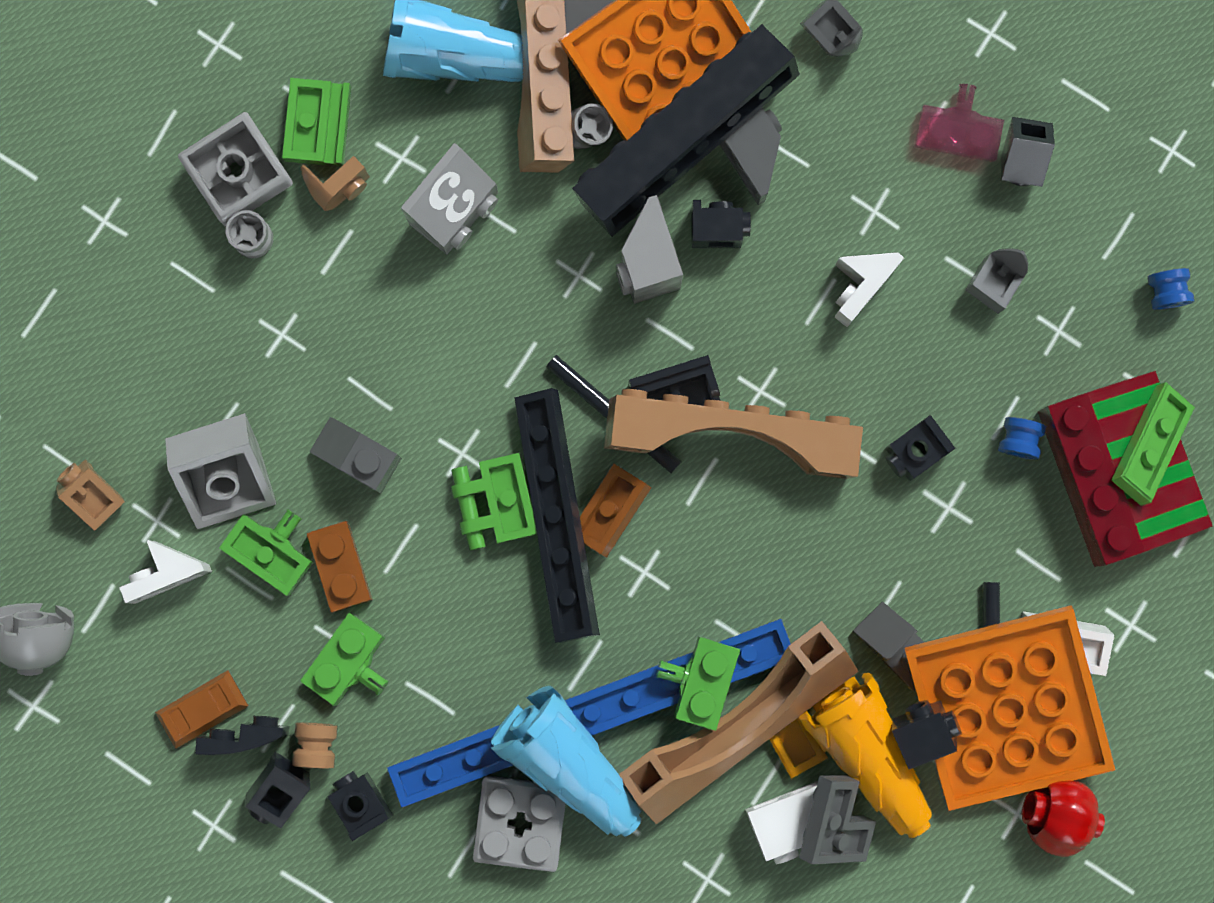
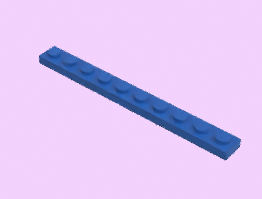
M781 619L719 642L740 649L731 683L776 666L787 647L791 645ZM693 652L667 662L685 667ZM656 665L566 699L565 702L592 736L677 704L680 698L679 684L662 678H656L657 670L670 674L674 673ZM500 725L387 767L401 808L513 766L509 761L500 758L490 748L494 747L491 744V740Z

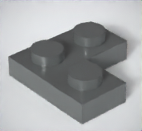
M819 776L818 784L813 794V804L808 824L803 834L800 859L810 864L866 862L876 821L864 815L851 816L860 781L849 776Z

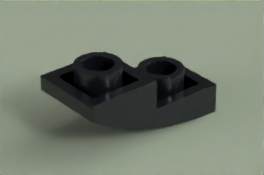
M254 715L253 723L248 722L240 725L239 738H235V730L210 729L209 736L197 737L195 754L221 755L261 747L288 735L290 726L278 725L279 717Z

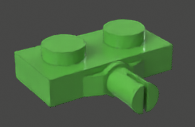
M287 509V512L275 529L261 526L243 514L219 549L286 596H290L313 563V561L298 552L290 540H288V537L302 518Z
M348 613L300 681L334 706H337L348 689L359 681L375 692L376 695H380L384 689L372 680L382 687H386L389 681L369 667L373 654L385 637L354 614Z
M698 636L693 655L685 667L660 660L658 667L673 671L674 673L670 674L657 670L656 678H662L679 684L680 698L674 715L675 719L717 730L740 649Z

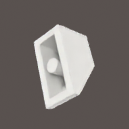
M818 781L745 809L766 861L774 859L776 864H781L799 856L797 849L802 848L803 834L808 824L813 804V794Z

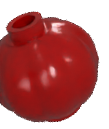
M1079 780L1058 781L1048 785V787L1030 791L1025 797L1022 806V821L1024 824H1027V832L1030 838L1045 852L1055 856L1069 857L1076 855L1084 850L1093 838L1100 837L1104 829L1105 818L1102 813L1098 812L1096 796L1089 787Z

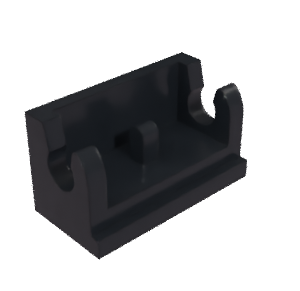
M709 355L630 379L628 382L629 389L646 391L647 399L663 401L664 394L681 395L688 397V404L704 406V400L720 401L719 396H721Z

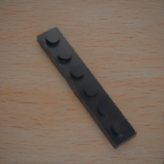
M549 388L514 397L555 643L598 636L600 632L559 392L557 389Z

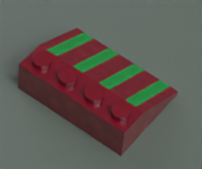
M1156 371L1063 400L1037 411L1041 423L1046 426L1045 434L1094 567L1105 566L1213 527L1181 439L1151 503L1143 506L1139 505L1112 481L1155 387L1160 384Z

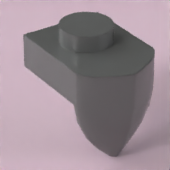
M823 0L800 23L829 56L842 57L856 52L863 37L862 27L838 0Z
M1002 248L993 251L984 258L965 290L999 314L1006 309L1028 272L1029 265L1025 252L1014 248Z

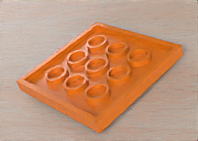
M614 0L564 35L558 42L600 105L605 108L613 120V125L623 140L627 141L640 130L642 123L650 115L661 112L672 102L674 95L680 89L686 86L690 87L703 75L710 63L727 55L734 49L737 41L744 34L751 32L732 0Z
M1071 605L905 647L919 702L928 700L931 704L941 700L946 712L951 710L954 712L961 728L962 735L957 736V752L935 760L949 811L1045 788L1058 781H1074L1115 771L1077 620Z

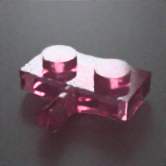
M959 84L956 107L945 109L929 105L922 106L914 147L990 162L997 160L1004 120L982 116L972 110L976 86L970 85L967 91L968 84Z

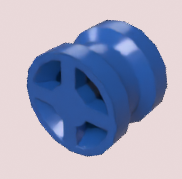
M1173 269L1147 276L1148 285L1153 287L1155 295L1151 300L1152 309H1169L1195 302L1194 294L1188 290L1187 285L1188 280L1191 278L1189 269Z
M1006 417L1003 425L1006 429V436L999 443L998 451L1020 458L1038 460L1041 454L1038 443L1040 437L1045 435L1046 426L1032 420Z

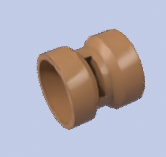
M306 722L295 723L294 736L298 739V744L302 746L293 752L292 765L307 768H334L335 754L332 750H328V747H331L332 742L337 738L338 725Z

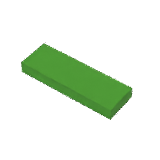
M1167 382L1155 387L1112 478V481L1141 506L1152 502L1195 408Z

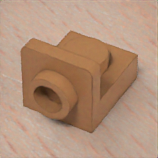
M86 459L78 466L75 463L71 464L57 478L59 483L56 487L58 498L94 531L125 502L124 498L93 470L92 465Z

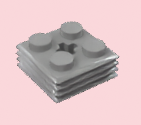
M247 112L238 115L178 154L180 162L218 220L224 226L227 225L228 220L235 213L242 210L253 211L293 184L290 176ZM234 162L239 166H243L241 169L242 174L238 177L234 175L228 176L232 172L229 166Z
M486 776L482 782L473 853L474 862L555 872L559 861L566 803L550 790L546 792L534 781ZM518 812L525 813V820L532 822V828H525L523 834H516L515 827L509 825V819H515Z

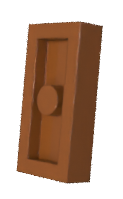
M613 464L580 516L584 544L607 558L651 487L616 464Z
M343 521L307 533L331 613L373 600L349 522Z

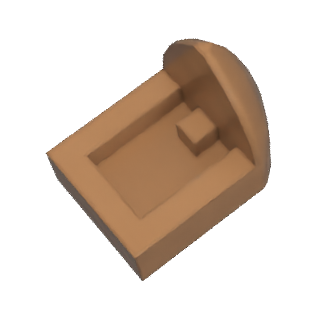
M354 156L324 183L304 164L301 166L302 176L310 194L324 211L336 208L346 198L349 201L356 198L367 186L365 181L370 177L365 167Z

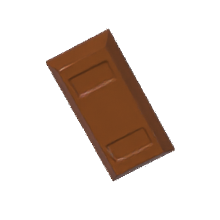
M229 670L155 713L176 749L247 708L249 705Z

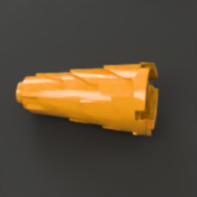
M870 673L862 674V679L865 683L863 685H859L856 678L851 677L812 706L816 711L812 717L806 711L799 716V719L805 730L810 733L824 752L827 751L840 769L848 774L849 777L860 781L858 788L876 812L880 811L899 835L907 834L909 838H915L929 829L931 826L929 820L932 817V812L919 787L921 782L914 769H908L892 733L893 721L886 710L887 705L880 693L878 683Z

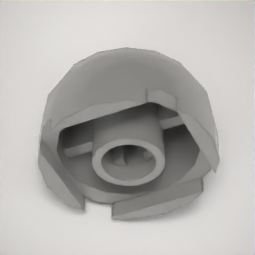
M23 603L0 607V662L8 667L17 669L18 674L25 676L39 675L43 673V668L55 665L66 655L72 644L74 615L71 610L56 605L55 613H46L39 611L43 605L42 603Z

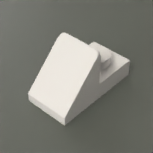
M899 253L840 257L835 265L860 286L856 288L853 284H850L835 303L841 309L835 315V318L848 327L899 266L904 257Z
M147 540L158 572L154 573L152 567L136 572L129 576L131 583L119 588L125 603L136 604L211 573L212 570L210 565L156 541Z

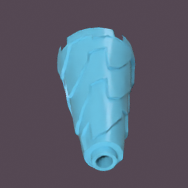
M394 1L383 76L425 80L448 78L475 82L479 81V79L508 82L523 80L521 34L490 26L487 21L453 13L450 8L427 1Z
M551 686L540 688L526 697L533 705L528 706L524 710L517 705L495 732L491 740V744L494 747L490 748L500 758L509 761L546 792L550 790L573 810L585 815L607 835L609 833L615 836L622 834L625 837L633 833L641 823V817L639 816L641 812L640 807L623 784V779L600 752L596 740L575 717L563 697Z

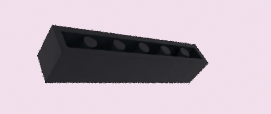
M763 24L753 32L744 34L737 41L734 49L722 59H717L710 63L703 75L690 87L686 86L680 89L674 95L672 102L661 112L650 115L642 123L639 131L627 141L624 140L616 144L603 162L596 168L588 169L580 176L577 184L572 189L582 206L613 237L642 212L649 197L655 195L659 197L795 80L800 75L795 56Z

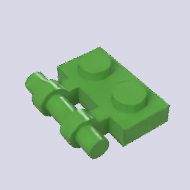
M520 453L479 462L482 479L471 481L467 466L451 470L454 480V486H451L453 499H458L463 522H460L459 525L462 535L467 537L470 551L486 547L482 531L494 528L498 544L537 535L533 508ZM486 492L491 515L479 517L474 495Z

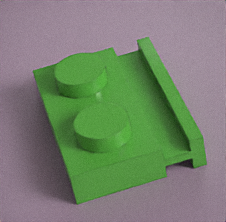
M290 78L282 155L285 162L317 165L332 164L340 167L344 165L352 88L350 83L338 84L331 81Z

